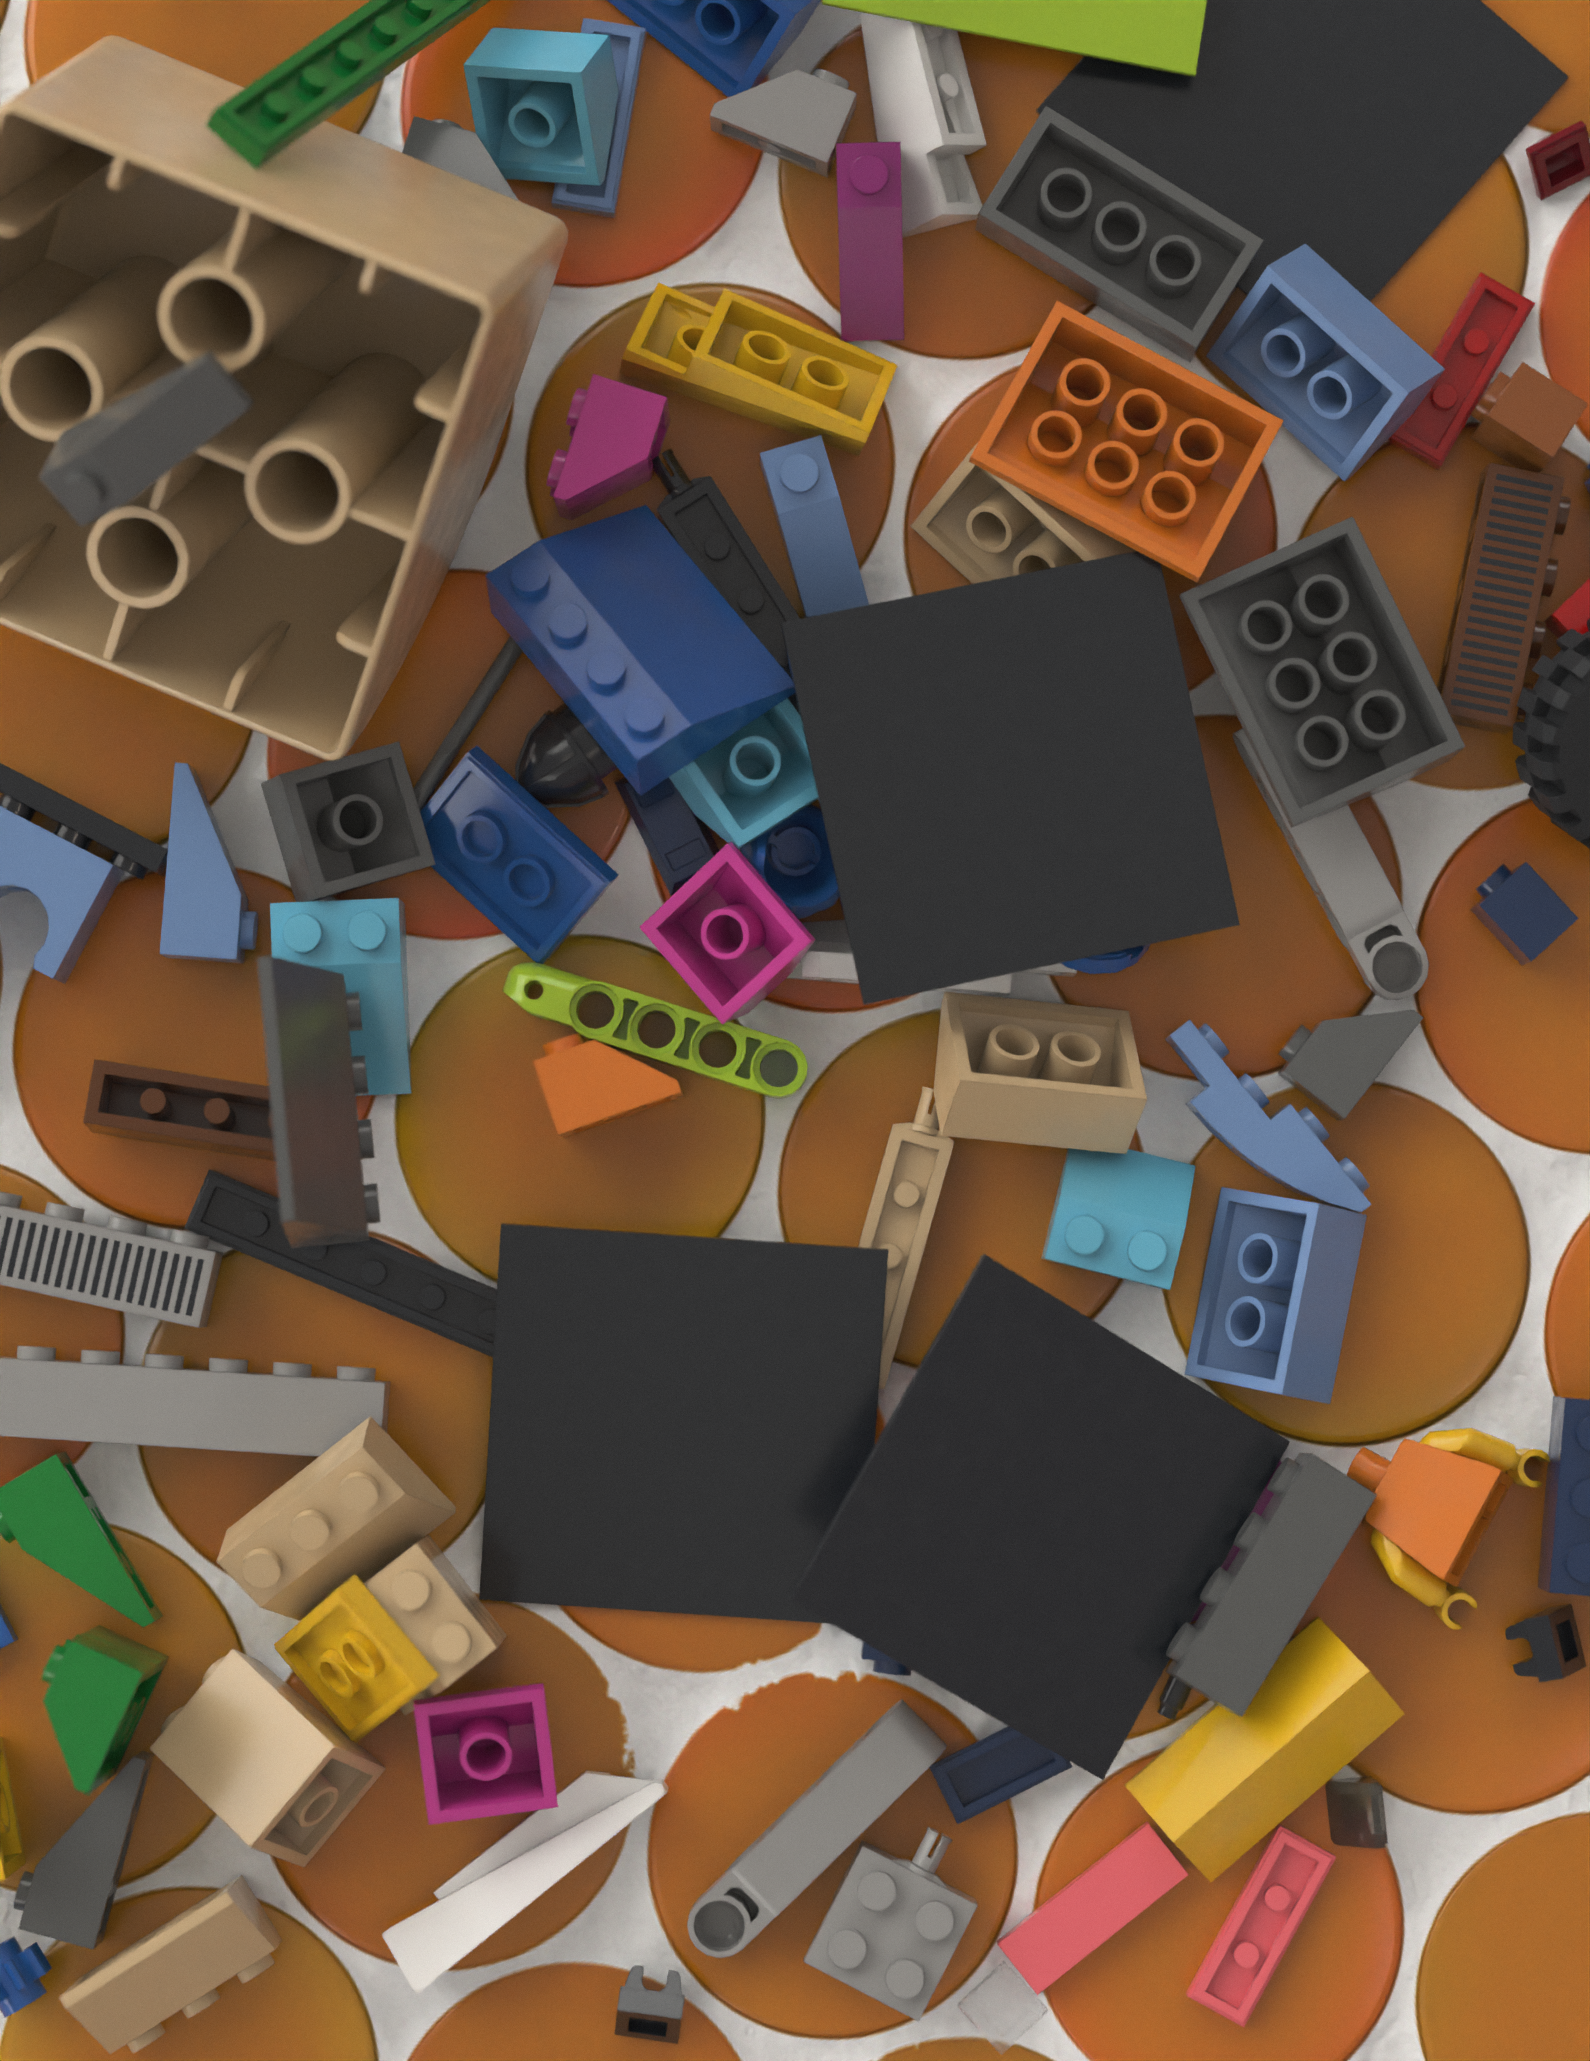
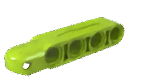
M527 962L513 966L508 972L502 990L530 1015L574 1028L577 1033L588 1040H596L606 1046L763 1096L777 1099L793 1096L802 1088L807 1078L808 1065L805 1055L797 1045L788 1040L732 1022L722 1025L716 1017L606 982L585 978L545 964ZM540 984L543 986V994L538 999H530L528 997L529 988L532 985ZM592 994H604L613 1001L614 1016L610 1023L598 1029L588 1028L582 1024L579 1018V1006L586 997ZM663 1013L674 1021L676 1027L675 1036L665 1047L650 1048L640 1039V1025L643 1019L650 1014ZM715 1032L726 1033L731 1036L737 1046L733 1061L727 1066L720 1068L705 1064L700 1056L702 1041L709 1034ZM777 1051L786 1052L791 1055L798 1067L794 1081L783 1087L769 1085L760 1073L761 1063L764 1058L770 1053Z

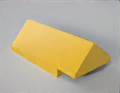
M658 282L625 349L619 373L808 439L821 435L824 444L859 456L868 439L898 365L725 288L716 307Z
M1317 1616L1285 1645L1242 1717L1214 1704L1129 1780L1125 1787L1171 1841L1211 1883L1405 1713L1365 1665Z

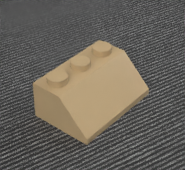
M977 444L911 525L922 538L972 584L1136 551L969 462Z
M945 991L941 1004L934 1080V1097L941 1136L1127 1154L1147 1101L1129 1011Z
M370 1416L229 1527L226 1531L217 1563L260 1608L301 1621L354 1574L365 1584L452 1516L456 1511V1507Z
M241 1875L80 1977L59 1998L65 2008L110 2054L126 2044L131 2052L135 2053L166 2032L160 2022L182 2009L188 2019L220 1998L215 1987L237 1975L243 1984L272 1966L275 1961L270 1953L279 1946L282 1938Z

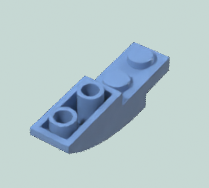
M1188 1020L1165 1038L1204 1087L1201 1092L1185 1105L1235 1155L1263 1175L1291 1191L1324 1205L1357 1213L1363 1212L1372 1205L1363 1194L1370 1185L1358 1168L1347 1157L1338 1163L1322 1142L1330 1136L1316 1116L1307 1107L1297 1112L1289 1104L1282 1107L1269 1118L1262 1110V1108L1270 1103L1247 1073L1238 1079L1222 1060V1058L1229 1054L1227 1047L1209 1025L1205 1023L1197 1029L1191 1020Z

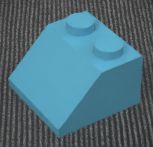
M493 27L463 66L476 134L504 178L600 186L605 180L618 98V85L610 36Z
M788 698L669 777L692 812L727 843L732 842L738 850L818 799L801 716Z
M1068 1148L1041 1259L1170 1290L1186 1228L1196 1166L1128 1149L1127 1154Z

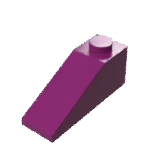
M900 142L836 143L841 340L845 342L904 340Z

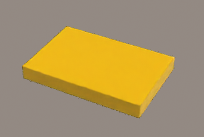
M355 1574L274 1644L275 1650L350 1740L355 1743L440 1676Z

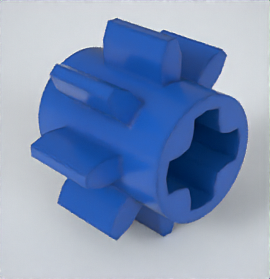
M15 1936L0 1943V2011L5 2018L47 1992L39 1977L52 1969L37 1942L23 1950Z

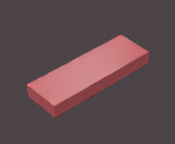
M1145 1822L997 1940V1944L1038 1995L1189 1874L1150 1824Z
M1278 1824L1186 1991L1187 1996L1238 2025L1245 2027L1334 1863L1336 1856Z

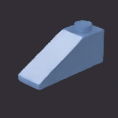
M819 435L761 452L760 467L805 617L869 605L822 436Z
M175 762L159 954L174 959L244 964L245 949L254 950L256 946L258 914L254 911H248L249 900L196 770L188 763Z

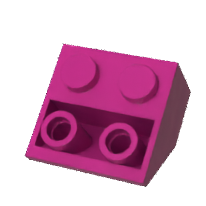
M595 374L592 376L588 391L577 388L566 425L571 426L569 436H572L568 452L557 449L547 478V486L551 487L550 496L554 497L560 517L573 520L652 479L654 473L652 459L659 456L670 423L667 397Z

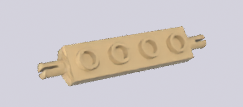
M922 1086V1094L914 1122L892 1125L858 1247L888 1249L879 1389H885L954 1146V1141L948 1136H941L938 1130L939 1121L935 1102L931 1114H928L934 1089Z

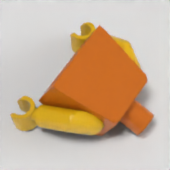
M1474 1428L1432 1431L1426 1434L1420 1442L1404 1439L1391 1461L1364 1447L1359 1450L1351 1462L1347 1476L1377 1495L1363 1517L1366 1522L1374 1527L1371 1535V1545L1392 1582L1425 1606L1430 1607L1434 1605L1436 1615L1449 1628L1453 1630L1463 1628L1458 1622L1448 1616L1450 1604L1456 1600H1465L1474 1609H1477V1603L1469 1593L1458 1587L1512 1482L1520 1486L1536 1488L1543 1484L1527 1478L1524 1473L1526 1460L1533 1457L1542 1462H1550L1548 1454L1538 1449L1522 1448L1516 1450L1514 1444ZM1446 1582L1452 1584L1453 1586H1448V1587H1447V1583H1446Z

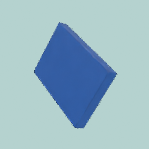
M475 746L467 752L420 812L435 860V865L431 867L533 961L539 964H544L551 958L619 876L617 872L479 746Z

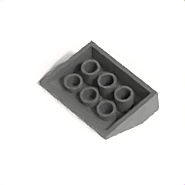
M1353 516L1181 593L1179 596L1291 828L1394 787L1451 760L1465 747Z
M273 956L258 957L281 1223L291 1248L370 1241L368 1223L380 1222L377 1183L364 1184L362 1159L374 1158L371 1119L358 1120L356 1095L368 1094L365 1055L352 1056L350 1031L363 1030L359 992H346L343 974Z

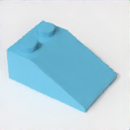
M399 898L270 903L272 956L343 974L346 992H359L363 1030L350 1031L352 1056L365 1055L368 1094L356 1096L412 1094L405 903Z

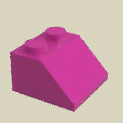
M732 842L727 843L639 927L722 1025L753 1010L794 971L816 940Z
M543 1683L413 1700L429 1825L558 1807Z

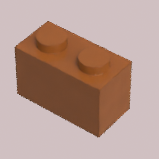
M1522 362L1511 377L1500 371L1493 383L1489 385L1470 415L1480 421L1470 438L1514 467L1540 473L1554 458L1588 403Z

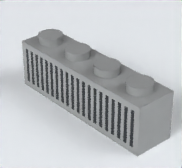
M0 1191V1285L187 1326L207 1327L223 1252L207 1249L210 1237L172 1229L170 1241L145 1235L147 1223L111 1215L109 1216L107 1227L82 1222L84 1209L47 1202L45 1213L20 1208L23 1196Z

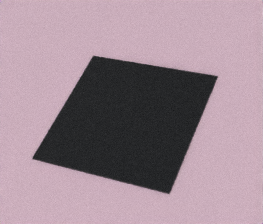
M1207 0L1195 77L1084 56L1038 107L1036 112L1040 115L1045 106L1051 108L1263 239L1264 241L1255 260L1238 285V288L1246 295L1249 294L1268 265L1300 246L1307 244L1371 302L1569 77L1481 0Z
M1138 551L780 623L863 1005L1240 925L1161 563Z
M501 1223L479 1600L829 1623L788 1598L875 1445L888 1249Z
M982 1254L788 1599L1103 1780L1170 1660L1166 1652L1172 1639L1184 1623L1190 1624L1202 1602L1200 1596L1204 1587L1214 1572L1225 1561L1239 1530L1251 1514L1290 1441L991 1257Z

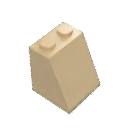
M429 1535L417 1542L364 1584L440 1675L425 1689L399 1708L405 1716L414 1710L413 1700L432 1698L494 1651L507 1636Z
M232 1649L227 1656L218 1659L208 1668L202 1680L203 1685L185 1706L178 1708L169 1715L162 1725L161 1735L149 1749L249 1847L305 1867L385 1771L386 1767L358 1743L352 1742L343 1730L262 1662Z

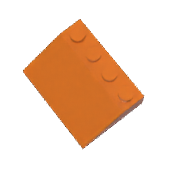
M1056 301L974 449L969 462L1183 576L1198 582L1284 420L1067 305Z

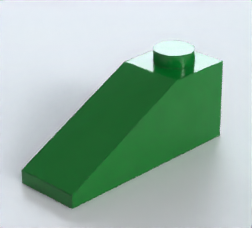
M66 1452L53 1455L0 1487V1534L8 1543L17 1540L22 1550L143 1628L163 1617Z

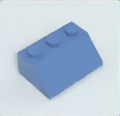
M1307 244L1300 246L1266 267L1207 354V357L1267 412L1284 420L1282 425L1344 482L1351 478L1414 413L1445 370Z
M1221 1187L1184 1375L1330 1404L1367 1215L1320 1203Z

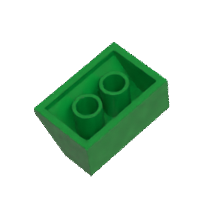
M101 1625L81 1635L77 1634L71 1640L67 1639L63 1646L57 1644L41 1677L42 1681L50 1684L43 1702L76 1790L87 1795L117 1773L169 1656Z

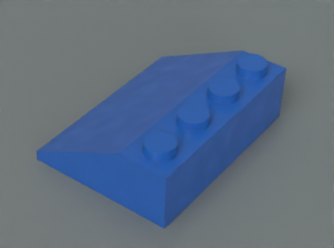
M647 505L539 540L486 574L491 613L640 796L795 693L791 677Z

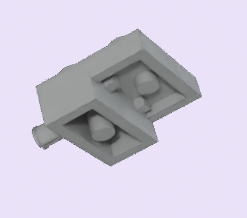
M931 1827L926 1829L927 1832L912 1861L896 1858L863 1840L861 1841L833 1896V1901L803 1958L804 1963L918 2022L978 1906L975 1898L944 1883L935 1873L953 1839L941 1833L932 1853L928 1855L939 1834L938 1830Z

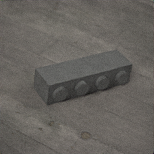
M1299 1453L1295 1461L1287 1457L1277 1468L1267 1490L1274 1494L1261 1516L1253 1512L1244 1522L1234 1540V1545L1240 1548V1551L1227 1571L1219 1567L1211 1576L1200 1596V1600L1206 1603L1205 1608L1194 1626L1187 1622L1181 1626L1166 1652V1655L1173 1660L1165 1672L1226 1711L1240 1717L1243 1716L1377 1496L1312 1453Z

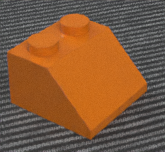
M579 1033L544 1044L543 1049L546 1056L533 1061L557 1134L563 1138L684 1097L678 1080L596 1040L584 1043L583 1037Z

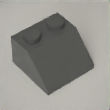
M399 742L348 755L339 760L327 761L283 773L261 783L296 902L317 901L435 865Z

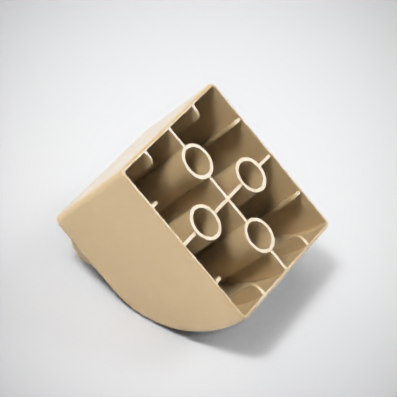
M106 36L0 106V624L329 761L339 760L346 755L383 700L407 657L451 566L499 443L567 245L568 229L561 219L552 214L326 121L320 123L256 169L206 127L213 110L243 90L244 87L123 37ZM212 351L253 400L250 409L134 499L81 527L38 478L61 433L203 354Z

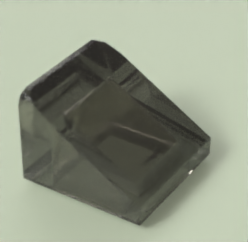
M1372 1776L1328 1781L1325 1790L1332 1842L1339 1846L1386 1848L1385 1844H1388L1382 1785Z

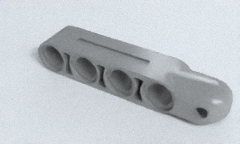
M1242 728L1234 732L1235 744L1247 769L1334 931L1350 953L1366 985L1374 994L1387 1000H1401L1412 996L1423 986L1428 976L1429 962L1427 954L1349 806H1344L1291 828L1244 729Z
M903 1699L892 1706L696 1900L690 1909L687 1923L689 1937L696 1948L706 1955L717 1958L730 1957L741 1951L944 1752L947 1745Z

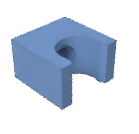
M0 806V898L9 893L26 891L33 893L41 900L48 914L49 930L44 945L34 956L33 969L54 980L66 983L124 871Z

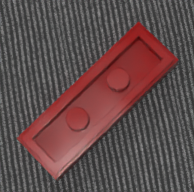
M1480 272L1431 355L1445 369L1414 413L1387 441L1438 470L1535 303Z

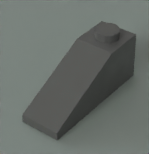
M209 351L62 432L38 478L75 521L83 527L134 499L249 410L253 400L213 352Z
M141 1751L135 1755L36 1865L34 1873L28 1871L23 1873L14 1901V1909L23 1911L18 1929L94 1949L103 1941L152 1765L153 1753Z

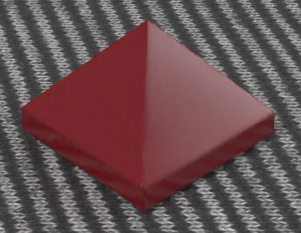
M1582 120L1543 137L1526 148L1536 194L1541 201L1590 176V140L1587 127Z

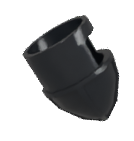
M564 703L553 712L551 710L545 712L527 733L515 764V780L545 808L580 807L609 794L602 779L618 767Z

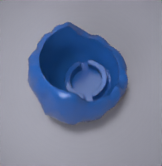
M813 804L806 806L740 849L743 856L798 919L809 917L812 914L832 907L840 897L821 808Z

